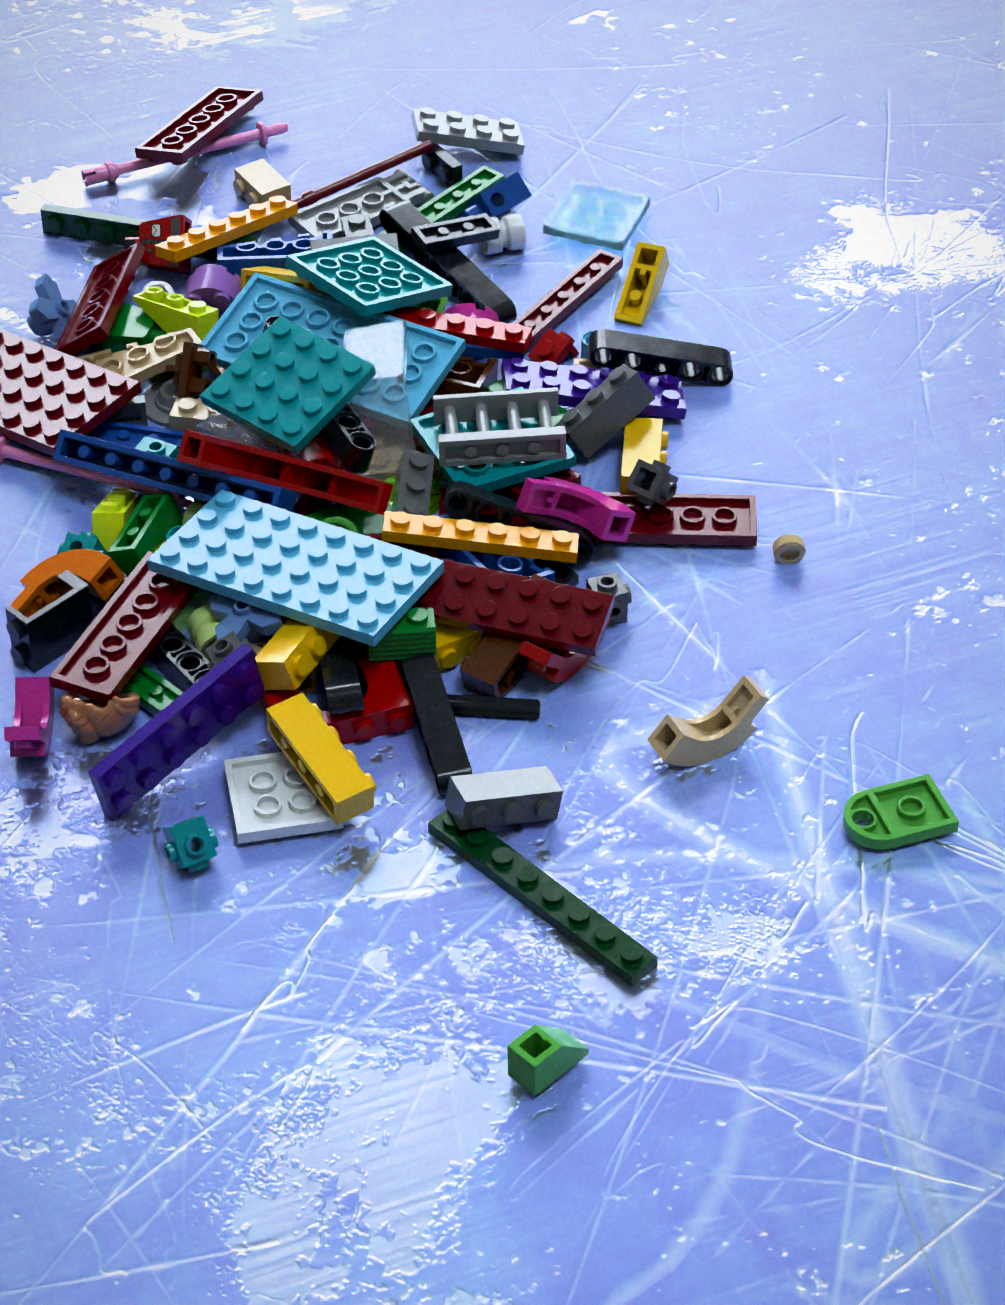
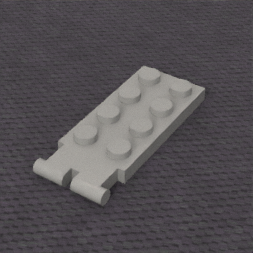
M398 168L388 177H376L299 209L297 215L288 218V224L300 234L309 233L310 238L322 236V231L332 230L333 238L342 237L341 217L369 214L373 228L381 224L379 213L382 209L405 200L409 201L413 206L424 201L428 202L434 198V194L419 182H416L414 178L402 169Z

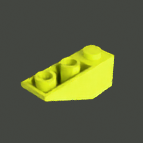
M147 287L144 292L133 295V300L167 334L192 328L200 340L203 341L219 320L218 309L207 306L203 301L186 299L181 294L164 292L160 287Z
M129 488L112 489V492H109L92 512V534L98 537L106 551L109 550L139 503L140 493H131Z

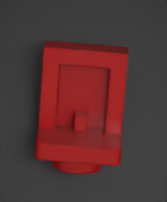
M548 328L528 354V357L532 362L551 361L560 365L568 354L576 358L579 352L573 345L575 340L563 331L558 334Z

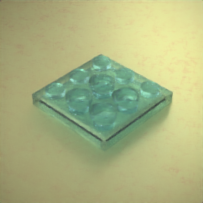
M572 180L543 223V234L580 241L583 244L598 245L610 250L623 251L649 209L651 196Z

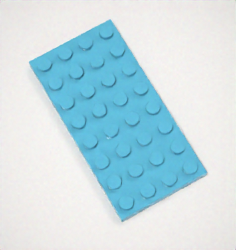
M256 272L200 343V345L206 346V349L217 353L215 366L227 369L262 334L268 317L282 316L374 364L377 374L349 403L356 413L406 430L410 429V419L420 415L466 349L465 339L384 313L373 314L371 317H362L357 315L350 307L337 302L334 297Z
M222 489L147 559L149 571L373 647L444 572L443 560Z

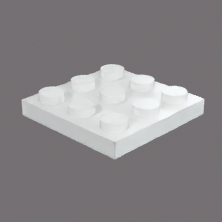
M283 752L224 760L238 844L343 829V823L337 825Z

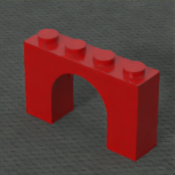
M369 655L357 658L358 677L364 694V710L330 716L329 711L320 710L326 724L336 729L342 745L414 728L413 703L394 660L369 661ZM299 689L265 690V694L261 696V706L265 716L267 708L300 694Z

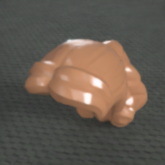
M68 692L60 698L59 713L65 719L67 725L78 735L81 742L88 745L96 742L101 736H112L125 729L133 720L134 715L139 713L140 696L135 692L124 695L118 694V696L112 697L105 704L93 699L82 700L77 694Z

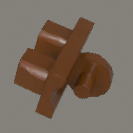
M184 342L183 353L176 354L175 365L166 364L165 371L174 372L172 384L178 385V397L198 399L212 384V380L201 378L203 367L214 368L216 365V352L206 349L204 345Z

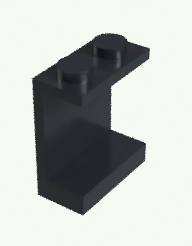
M68 570L57 576L60 598L27 618L11 605L5 608L7 617L6 628L10 635L12 647L10 649L11 656L17 664L24 665L34 673L67 653L94 620L89 585Z

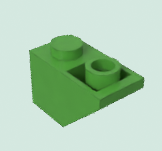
M535 1024L507 1045L508 1076L533 1096H536L589 1054V1049L562 1028Z

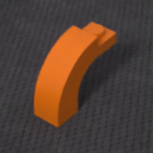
M91 549L65 551L42 561L20 580L25 588L11 603V606L28 618L60 598L57 576L66 570L89 585L90 594L103 601L108 599L126 576L111 557Z

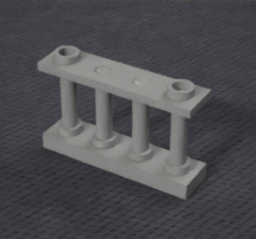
M558 387L433 395L434 424L445 423L446 434H438L440 467L566 459L565 426L553 427L551 417L558 416ZM539 417V428L522 429L520 418ZM508 419L509 430L490 431L489 420ZM476 421L478 432L459 433V422Z

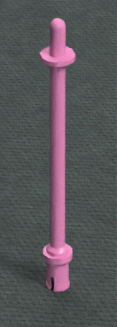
M262 121L256 122V129L215 139L193 156L259 140L262 145H267L268 137L283 134L289 128L285 122L265 127ZM136 159L115 164L109 160L105 161L104 165L82 169L81 176L82 180H86L84 181L85 187H89L90 185L106 181L113 183L116 182L119 175L169 162H149L148 159Z
M0 436V464L6 458L98 482L129 488L145 494L170 492L52 460L53 457L12 447L7 437ZM171 492L176 504L188 508L194 502L186 499L189 496Z

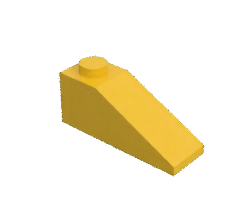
M638 241L615 311V321L639 326L643 325L662 288L669 266L666 247Z

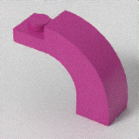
M544 476L543 480L526 478L516 508L521 512L562 518L586 528L602 540L626 542L636 512L603 493L573 482Z
M15 677L14 722L12 727H4V741L10 743V757L47 756L51 746L54 723V687L50 686L49 677Z

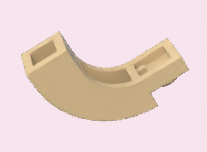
M743 675L714 710L702 717L688 720L667 714L647 738V741L664 762L685 767L707 763L730 753L754 733L757 727L752 721L770 699L753 678Z

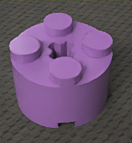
M207 264L199 266L187 279L184 298L192 301H203L207 306L218 309L220 319L240 293L241 278L236 273L234 276L227 272V268L222 265Z

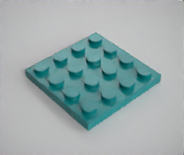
M375 236L286 256L285 267L295 272L298 277L314 284L318 290L334 297L337 302L350 307L357 315L362 317H371L373 314L385 311L392 312L397 308L415 306L426 301H436L438 298L451 296L453 284Z
M280 316L200 397L202 404L297 455L377 372L374 364Z
M522 386L512 390H523L524 388ZM433 412L410 419V430L427 454L435 455L434 463L449 485L455 481H464L488 491H495L524 482L526 478L534 479L576 466V455L566 444V459L440 467L438 434H446L445 423L434 424ZM539 417L520 418L522 429L540 427ZM508 419L489 420L490 431L509 430ZM476 421L459 422V433L478 432ZM456 494L460 500L466 499L465 496Z

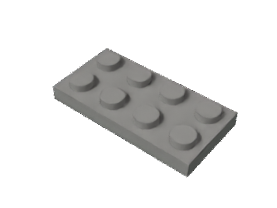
M429 107L413 108L411 120L417 141L424 142L430 139L435 144L523 155L525 143L519 124L510 118H500V120L490 119L481 114L467 116L457 111L437 112Z

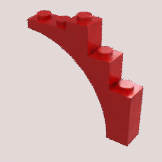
M188 429L184 430L177 457L178 461L290 489L385 515L393 488L391 483Z

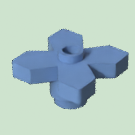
M45 273L36 279L34 289L38 298L30 302L27 323L31 331L37 336L49 335L53 332L58 342L76 302L74 300L62 299L57 283Z
M220 594L212 595L209 598L215 619L222 620L215 627L217 640L234 631L241 642L247 639L250 644L266 641L269 635L275 634L284 624L282 615Z

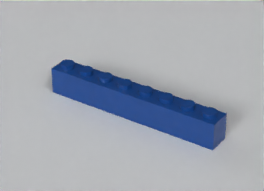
M60 429L52 459L207 502L222 489L292 512L297 496V491L198 467L170 457Z

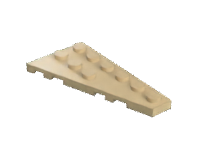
M192 328L157 336L153 343L138 346L137 342L126 344V350L112 353L111 349H106L76 358L141 383L157 374L166 372V364L175 365L176 354L183 353L184 342L200 344L202 341Z

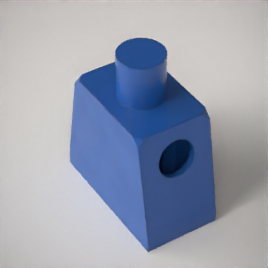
M517 171L467 203L469 208L462 211V217L487 213L489 217L496 216L499 218L515 209L532 195Z

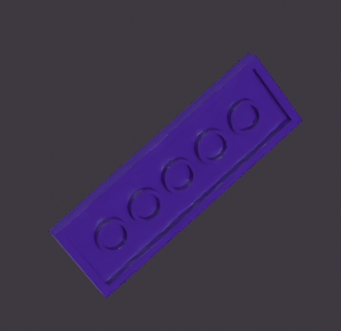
M503 358L501 365L504 391L522 386L524 389L558 387V405L576 407L590 390L597 388L608 378L609 373L614 370L612 368H587L579 364L572 366L558 365L551 361L532 362L523 358ZM636 371L655 396V399L639 414L685 419L687 407L680 378L667 374L660 376L646 375L643 372Z
M242 643L88 771L105 816L114 821L122 813L127 812L141 797L150 790H153L173 770L182 766L185 760L198 749L208 744L211 738L224 727L230 725L236 717L249 706L255 704L265 694L252 648Z

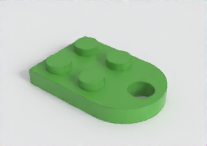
M930 774L860 791L848 799L843 813V827L847 835L864 847L878 850L891 849L957 832L959 820ZM864 820L869 822L870 825L861 826L856 824L855 821Z

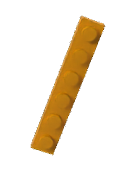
M283 196L270 197L267 202L252 204L249 206V209L241 212H232L228 217L221 220H211L206 226L191 228L188 230V233L180 236L168 237L167 241L155 245L156 256L177 263L297 215L298 203L288 201Z
M385 511L381 541L576 563L578 533H569L564 530L552 531L536 529L534 527L509 526L501 523L475 522L468 519L440 518L435 515L423 516L400 511Z

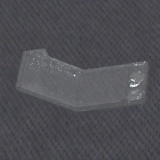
M404 320L344 330L343 349L374 364L377 372L349 401L377 442L369 470L359 474L368 477L396 472L403 450L416 451L406 388V352L409 351Z

